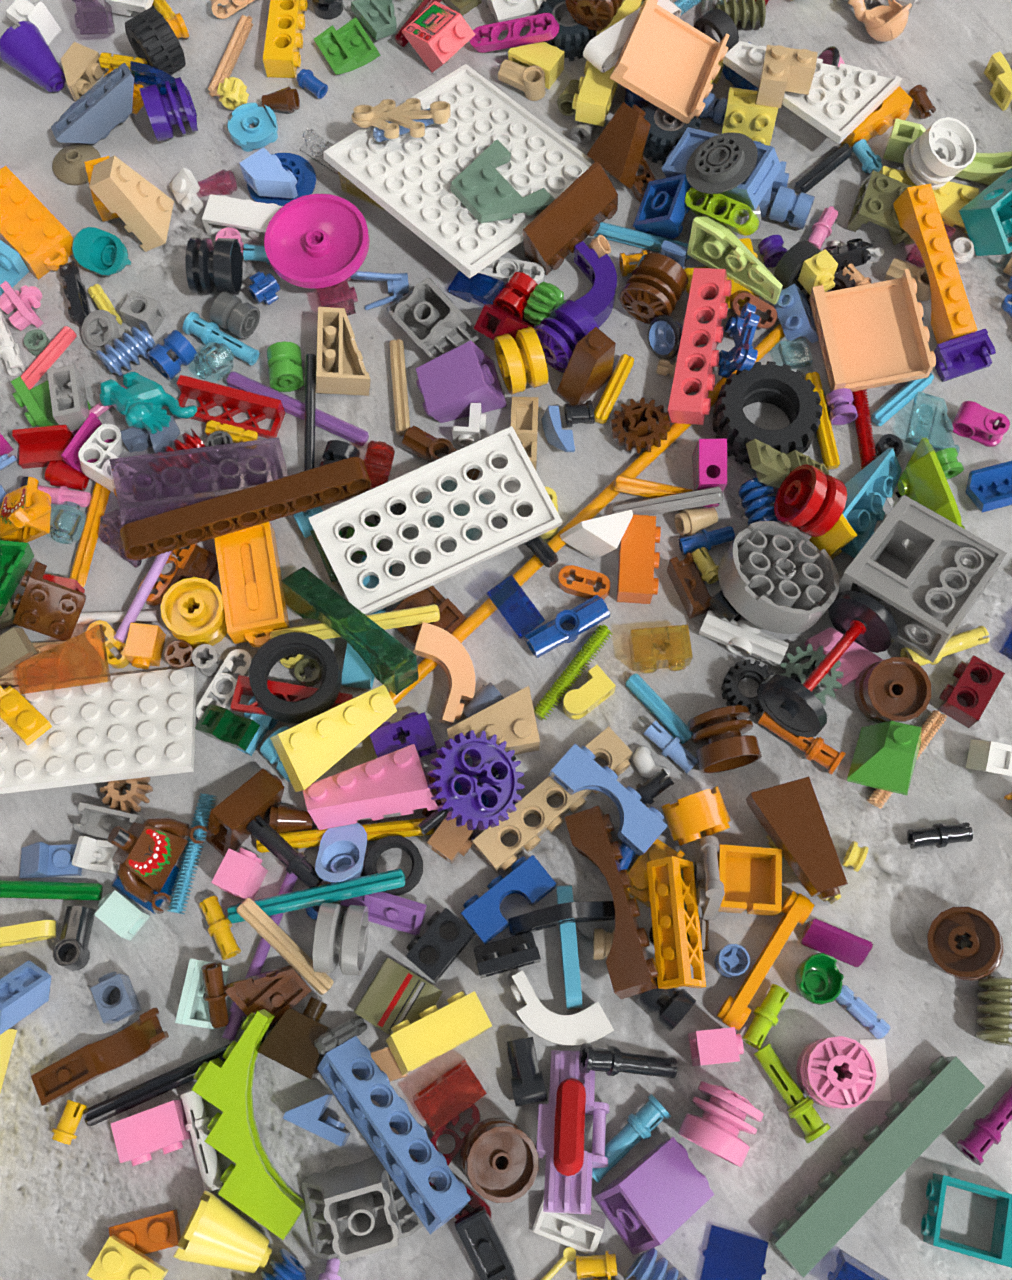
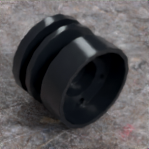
M191 237L188 240L185 269L190 291L195 294H201L203 291L205 294H212L216 286L219 294L225 291L233 295L240 293L243 278V261L240 244L237 239L218 238L215 246H213L210 238H203L201 241L200 238Z

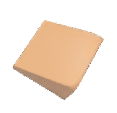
M389 1047L370 1053L378 1068L388 1076L389 1082L408 1077V1073L402 1076Z

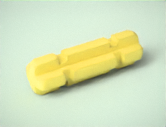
M99 284L89 287L88 293L97 308L117 316V322L122 325L121 317L104 293L102 287Z

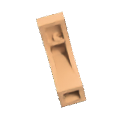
M423 622L412 654L436 662L446 673L449 689L439 722L451 725L455 719L460 720L464 704L460 703V700L470 702L474 697L476 682L473 663L465 647L452 634L442 628Z

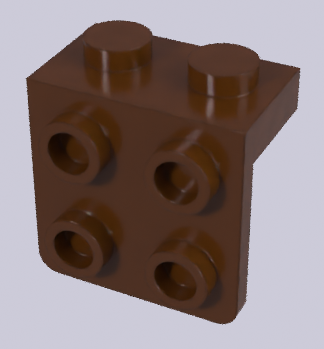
M35 562L32 571H25L20 586L25 587L24 593H17L12 609L17 610L12 624L62 641H69L84 607L86 595L42 579L47 565Z

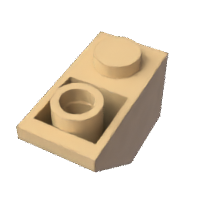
M73 42L61 57L67 86L76 102L102 77L105 68L100 66V55L97 51Z

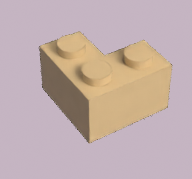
M767 45L756 104L781 108L785 91L809 95L816 69L818 52L808 49L787 48L781 45Z

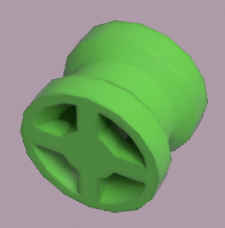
M946 448L936 452L946 479L953 478L963 472L964 467L957 460L958 452L956 448Z

